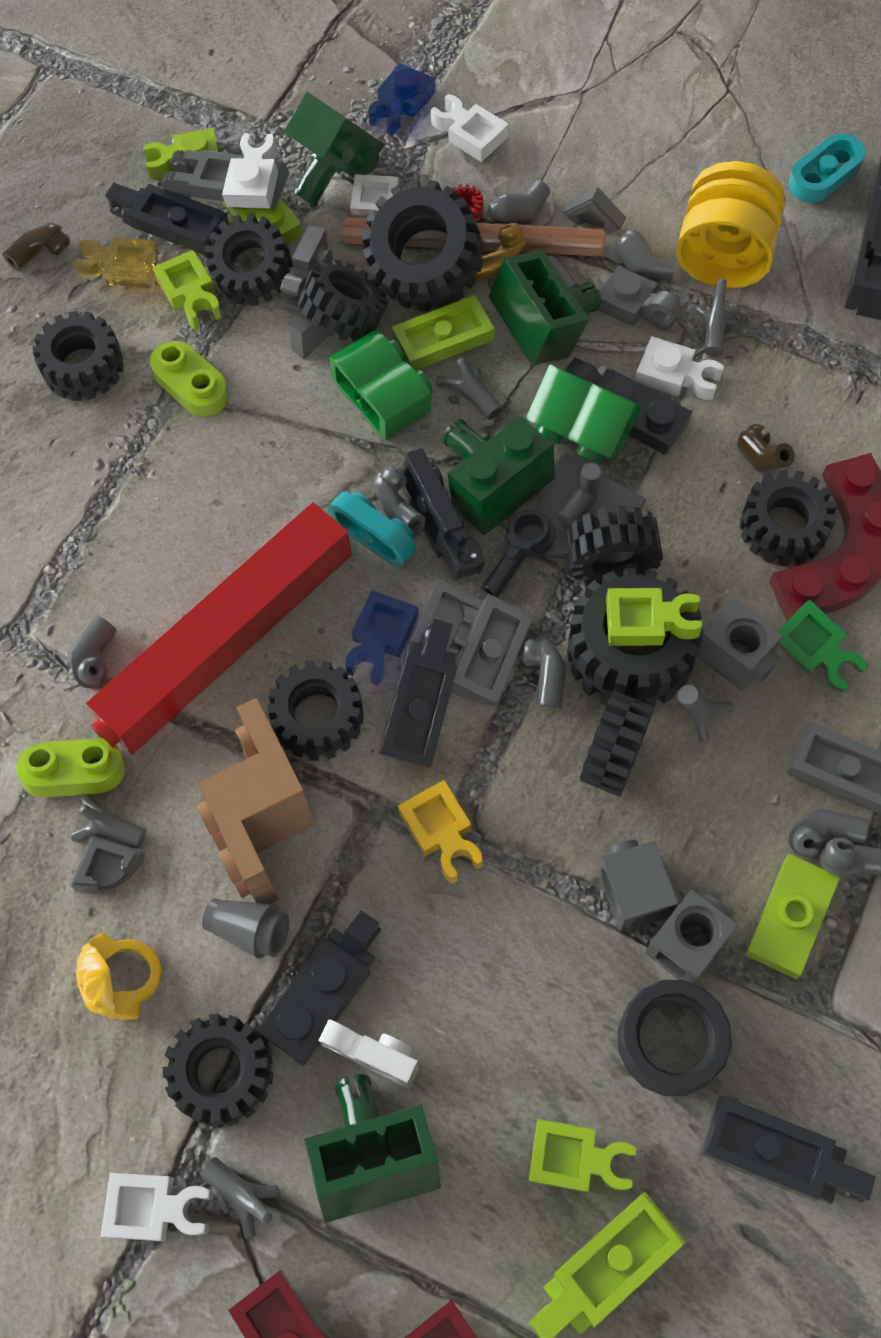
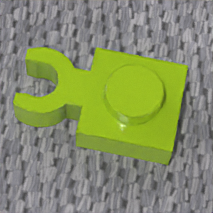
M214 128L172 135V145L152 142L143 146L147 160L146 168L150 179L154 180L162 179L168 171H177L170 165L174 151L189 150L202 152L203 150L218 152Z
M194 250L153 267L155 278L173 309L177 310L184 307L188 323L192 328H200L197 313L202 310L211 311L216 320L222 318L218 299L213 295L215 289L212 279Z
M661 588L608 589L606 606L609 646L663 645L665 631H671L672 634L682 639L699 637L702 621H687L680 614L683 612H697L700 596L687 593L677 596L672 602H662Z
M537 1119L528 1182L588 1193L590 1176L592 1175L599 1177L603 1184L612 1190L626 1191L632 1188L633 1180L616 1177L611 1171L610 1163L616 1155H623L625 1157L636 1156L637 1148L627 1142H614L605 1149L594 1147L596 1129Z

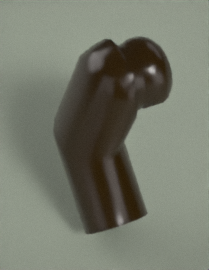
M48 223L25 232L2 255L5 261L18 271L45 246L53 255L61 254L70 245V237L61 231L62 226Z
M752 424L746 431L740 433L737 441L738 450L756 471L766 472L792 465L795 457L792 447L786 443L768 447L767 445L770 443L771 437L770 433L761 434V431L765 428L763 425Z

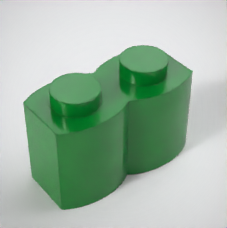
M374 330L329 357L333 381L343 395L360 410L373 430L384 440H387L431 412L433 388L428 377L419 369L415 371L405 362L403 351L394 339L389 338L387 340L380 332Z
M549 365L526 419L536 423L535 429L549 440L560 444L564 436L579 444L576 453L602 464L605 456L611 459H618L642 406L559 367Z

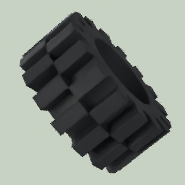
M247 213L246 222H243L240 215L232 216L234 225L228 227L226 222L223 221L218 225L222 234L219 236L212 232L209 236L213 246L206 245L205 254L208 257L205 260L206 267L219 289L228 299L233 297L236 303L244 305L245 298H247L251 306L259 305L258 296H263L265 301L268 302L273 299L270 294L272 289H275L279 294L282 292L280 290L281 279H284L285 275L290 273L288 267H293L290 251L280 230L275 224L271 225L269 219L262 216L258 222L255 214ZM261 248L265 252L264 261L256 269L245 273L237 272L234 269V260L244 250Z
M322 259L320 263L315 262L298 297V305L300 308H303L302 314L305 318L313 317L311 324L316 328L322 325L326 328L324 333L332 336L333 332L338 333L339 339L347 341L350 336L353 342H356L376 330L389 303V298H386L387 292L385 289L378 288L380 283L376 279L369 280L367 278L369 273L363 269L360 273L355 271V265L348 262L346 267L342 266L340 260L335 259L332 260V263L327 259Z
M779 470L776 479L769 473L763 476L761 484L757 481L753 485L742 511L740 528H744L741 535L744 543L753 540L749 550L754 555L764 550L766 553L763 561L771 564L773 557L776 556L780 557L779 566L788 567L792 557H794L798 566L805 564L808 556L814 559L819 554L821 548H824L836 523L837 515H834L837 506L835 500L828 501L831 491L827 486L820 491L817 490L820 480L813 476L809 483L802 480L805 472L796 470L794 477L788 478V470ZM776 507L794 509L805 518L806 526L800 530L782 528L772 521L769 512Z
M616 506L613 512H608L607 507L598 509L599 515L594 516L589 512L582 516L583 521L575 520L571 524L572 529L567 531L572 572H574V577L577 579L582 578L583 582L587 584L596 580L597 583L602 585L603 575L614 571L617 577H622L624 569L636 568L637 575L646 576L647 569H658L661 565L660 561L663 560L656 517H653L652 513L648 510L642 513L640 507L633 506L629 511H626L625 506Z
M613 691L594 734V739L588 750L579 781L620 797L636 760L655 706Z
M209 1014V1020L202 1021L200 1018L191 1021L192 1028L187 1032L180 1029L174 1036L178 1040L174 1048L168 1046L165 1053L169 1063L168 1067H162L163 1078L168 1082V1086L165 1087L168 1097L174 1100L176 1103L175 1107L197 1122L213 1127H219V1124H226L228 1126L238 1124V1119L243 1116L249 1118L256 1112L253 1108L259 1101L264 1103L268 1096L265 1091L268 1084H272L274 1074L270 1068V1064H273L271 1053L267 1050V1044L248 1023L245 1024L239 1018L231 1015L228 1018H223L220 1014ZM217 1048L230 1049L236 1053L240 1061L241 1069L238 1080L225 1092L210 1093L205 1091L201 1087L197 1076L200 1061L211 1050Z

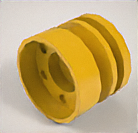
M731 161L717 163L704 169L694 180L676 250L680 266L692 278L717 287L719 279L727 280L726 289L744 288L759 282L770 271L786 203L783 185L773 173L756 164Z

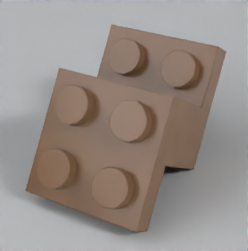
M254 698L236 707L243 726L234 730L247 759L198 782L205 801L197 804L196 807L219 851L228 847V849L218 854L241 898L251 894L256 903L271 904L279 900V897L257 853L315 823L304 791L257 698Z

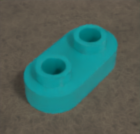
M838 133L829 136L794 164L789 179L790 192L797 199L808 203L825 200L860 171L866 154L864 144L857 137L850 134Z
M341 492L328 506L329 515L348 531L349 536L391 565L402 567L416 552V546L413 542L415 536L412 530L403 521L397 518L390 520L378 512L374 504L359 492L354 494Z

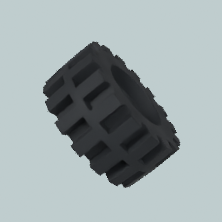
M77 311L69 312V317L65 319L61 314L54 317L56 323L53 325L46 322L42 326L44 334L37 333L34 341L37 346H33V355L44 381L52 392L56 391L58 396L64 399L70 394L73 401H81L82 395H86L88 400L96 398L95 392L99 390L103 394L110 390L109 382L113 384L118 382L120 379L118 372H123L124 367L122 362L123 356L114 331L110 325H107L105 319L100 316L95 319L93 313L86 311L80 317ZM83 348L95 350L89 358L75 364L63 362L66 356L75 350Z
M314 660L305 661V668L301 670L295 664L288 668L290 675L287 678L280 674L275 680L277 688L270 689L268 695L270 705H267L269 719L280 744L286 750L290 748L293 755L302 758L303 754L308 755L310 761H319V755L326 754L327 759L336 757L335 751L339 748L343 752L351 747L350 740L352 738L357 740L361 733L360 724H363L364 719L362 698L353 677L348 678L347 671L341 666L335 670L331 662L322 660L321 667H315ZM321 694L329 696L336 701L338 705L337 714L331 721L322 726H305L300 724L295 718L294 712L296 707L309 696Z

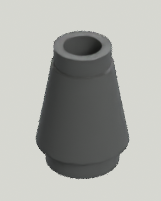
M213 898L205 908L202 927L204 930L212 932L214 935L260 959L265 955L275 957L279 954L288 935L289 916L286 913L280 912L276 904Z

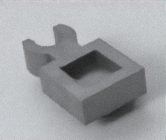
M309 224L292 256L293 268L290 273L285 275L280 287L282 292L288 293L283 302L284 307L301 311L303 308H300L298 305V297L315 262L320 263L322 259H327L332 263L333 252L328 249L325 228Z

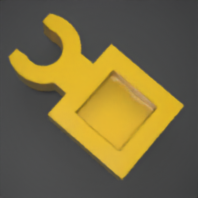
M445 780L398 805L400 816L424 856L426 857L439 849L441 852V870L444 877L453 884L458 881V874L451 864L456 857H468L476 870L482 867V854L479 848L471 841L461 838V836L471 831V823Z

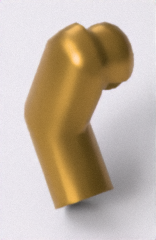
M511 223L500 228L498 238L502 244L495 252L481 256L483 261L481 272L473 271L476 282L497 276L504 258L523 254L527 248V237L522 235V229L519 224Z

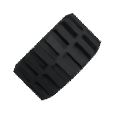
M419 180L409 181V189L403 191L400 185L390 189L393 196L388 200L381 196L375 203L379 209L376 214L369 212L365 220L370 230H363L362 242L366 246L363 254L370 266L369 269L380 283V286L385 289L387 295L392 300L397 298L400 305L408 309L411 308L413 303H415L419 311H429V304L433 303L439 309L447 306L445 300L452 296L456 302L464 297L461 289L464 286L472 289L476 283L473 271L481 272L483 265L480 254L484 253L483 241L469 205L463 197L459 199L456 191L448 185L442 191L437 181L428 180L426 187H422ZM432 229L447 234V241L443 250L433 260L419 265L401 261V254L405 244L418 232Z
M636 568L624 569L622 577H617L615 572L612 571L603 575L602 585L593 581L586 587L585 597L579 596L571 618L567 656L568 661H572L571 672L575 680L584 678L582 689L589 696L596 691L600 693L599 703L607 706L613 691L653 706H655L657 698L665 704L673 699L676 689L679 690L686 685L700 651L703 628L699 637L694 639H682L672 634L671 631H665V638L661 649L652 654L641 656L630 655L620 651L615 646H609L606 636L608 632L606 606L608 589L661 588L662 602H672L677 596L689 593L687 590L678 593L676 591L678 582L669 576L663 582L656 579L658 572L649 569L646 571V576L637 575ZM699 608L697 612H683L680 614L687 621H701L702 619Z

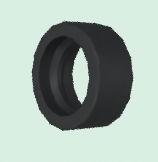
M661 980L644 987L627 1005L617 1030L618 1052L627 1072L643 1088L662 1096H687L705 1088L725 1067L732 1047L730 1022L721 1004L706 989L685 980ZM663 1004H679L691 1009L702 1020L707 1031L708 1046L704 1058L695 1068L685 1072H667L657 1068L645 1056L640 1045V1028L644 1018L652 1009Z

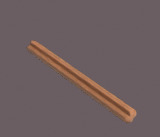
M344 218L342 238L345 244L364 245L362 242L363 230H370L365 221L366 218ZM477 223L484 251L495 252L502 244L498 238L499 230L508 224ZM520 225L522 235L527 237V248L523 253L543 249L546 254L600 257L605 251L606 234L603 229ZM424 230L413 235L404 247L443 249L447 241V234L439 230Z

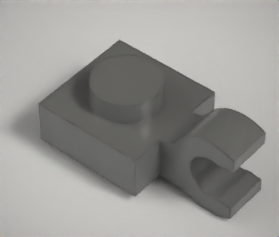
M618 266L599 290L601 303L598 310L632 326L641 317L656 327L668 331L678 317L673 311L679 304L680 299L667 291L657 293L658 283Z

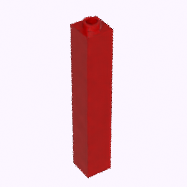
M312 502L86 702V705L97 719L90 725L100 738L105 739L111 747L120 743L131 755L136 753L352 556L348 531Z

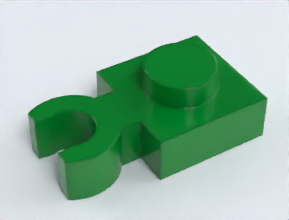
M811 600L805 602L778 630L783 635L778 646L807 673L812 672L820 664L825 669V678L828 684L837 691L842 692L849 687L838 674V668L842 663L851 664L860 673L868 668L867 662L861 655L852 651L843 652L837 646L847 634Z

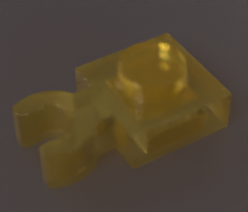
M112 237L110 247H102L100 243L94 240L80 241L79 246L83 257L90 259L74 260V266L79 276L95 278L103 274L107 285L150 289L154 276L153 267L157 265L160 254L156 241Z

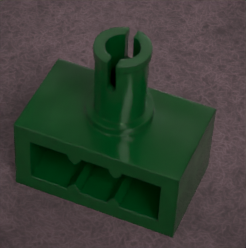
M306 91L284 130V133L311 151L310 155L313 156L293 192L317 207L335 172L340 174L343 171L355 178V174H369L376 167L379 161V154L385 144Z
M543 249L504 258L489 294V299L532 366L570 356L589 320L585 312L597 311L601 303L599 289H594L595 284L593 282H586L582 285L568 288Z
M521 416L488 441L468 426L467 422L461 418L454 420V425L460 429L459 431L449 424L442 435V443L463 459L462 462L447 473L451 502L459 506L463 517L483 535H486L555 479L554 443Z
M365 1074L354 1075L358 1099L353 1098L348 1077L340 1080L334 1087L345 1127L304 1138L316 1194L325 1223L441 1188L438 1159L422 1104L379 1117L371 1087V1078Z

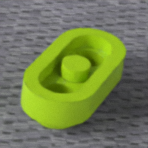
M168 341L154 349L150 356V367L156 382L188 412L199 417H209L225 408L228 403L229 393L224 377L190 345L181 341ZM200 385H208L204 389H198Z
M102 738L40 742L28 747L17 760L16 773L24 789L36 797L91 795L106 793L117 787L125 776L126 764L117 745L111 747ZM102 758L97 763L88 764L92 759ZM48 762L46 765L38 767L39 765Z

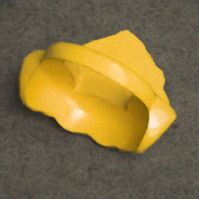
M105 933L96 935L89 943L82 947V952L77 962V985L86 1008L92 1013L108 1016L110 1020L130 1021L138 1019L141 1014V1004L151 998L160 985L162 976L160 959L152 948L141 941L133 939L115 941ZM122 951L136 952L144 957L149 964L150 970L147 983L137 990L113 993L110 969L106 961Z

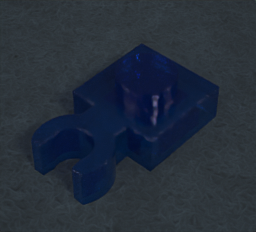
M399 63L377 90L378 100L373 102L368 109L369 125L374 126L381 118H388V133L391 135L396 133L401 127V116L405 114L414 118L434 94L435 78Z
M371 590L351 632L353 641L362 645L354 647L348 653L345 661L347 675L353 676L359 664L370 662L374 665L370 674L371 683L378 685L383 680L386 672L385 654L400 658L419 616L418 606Z

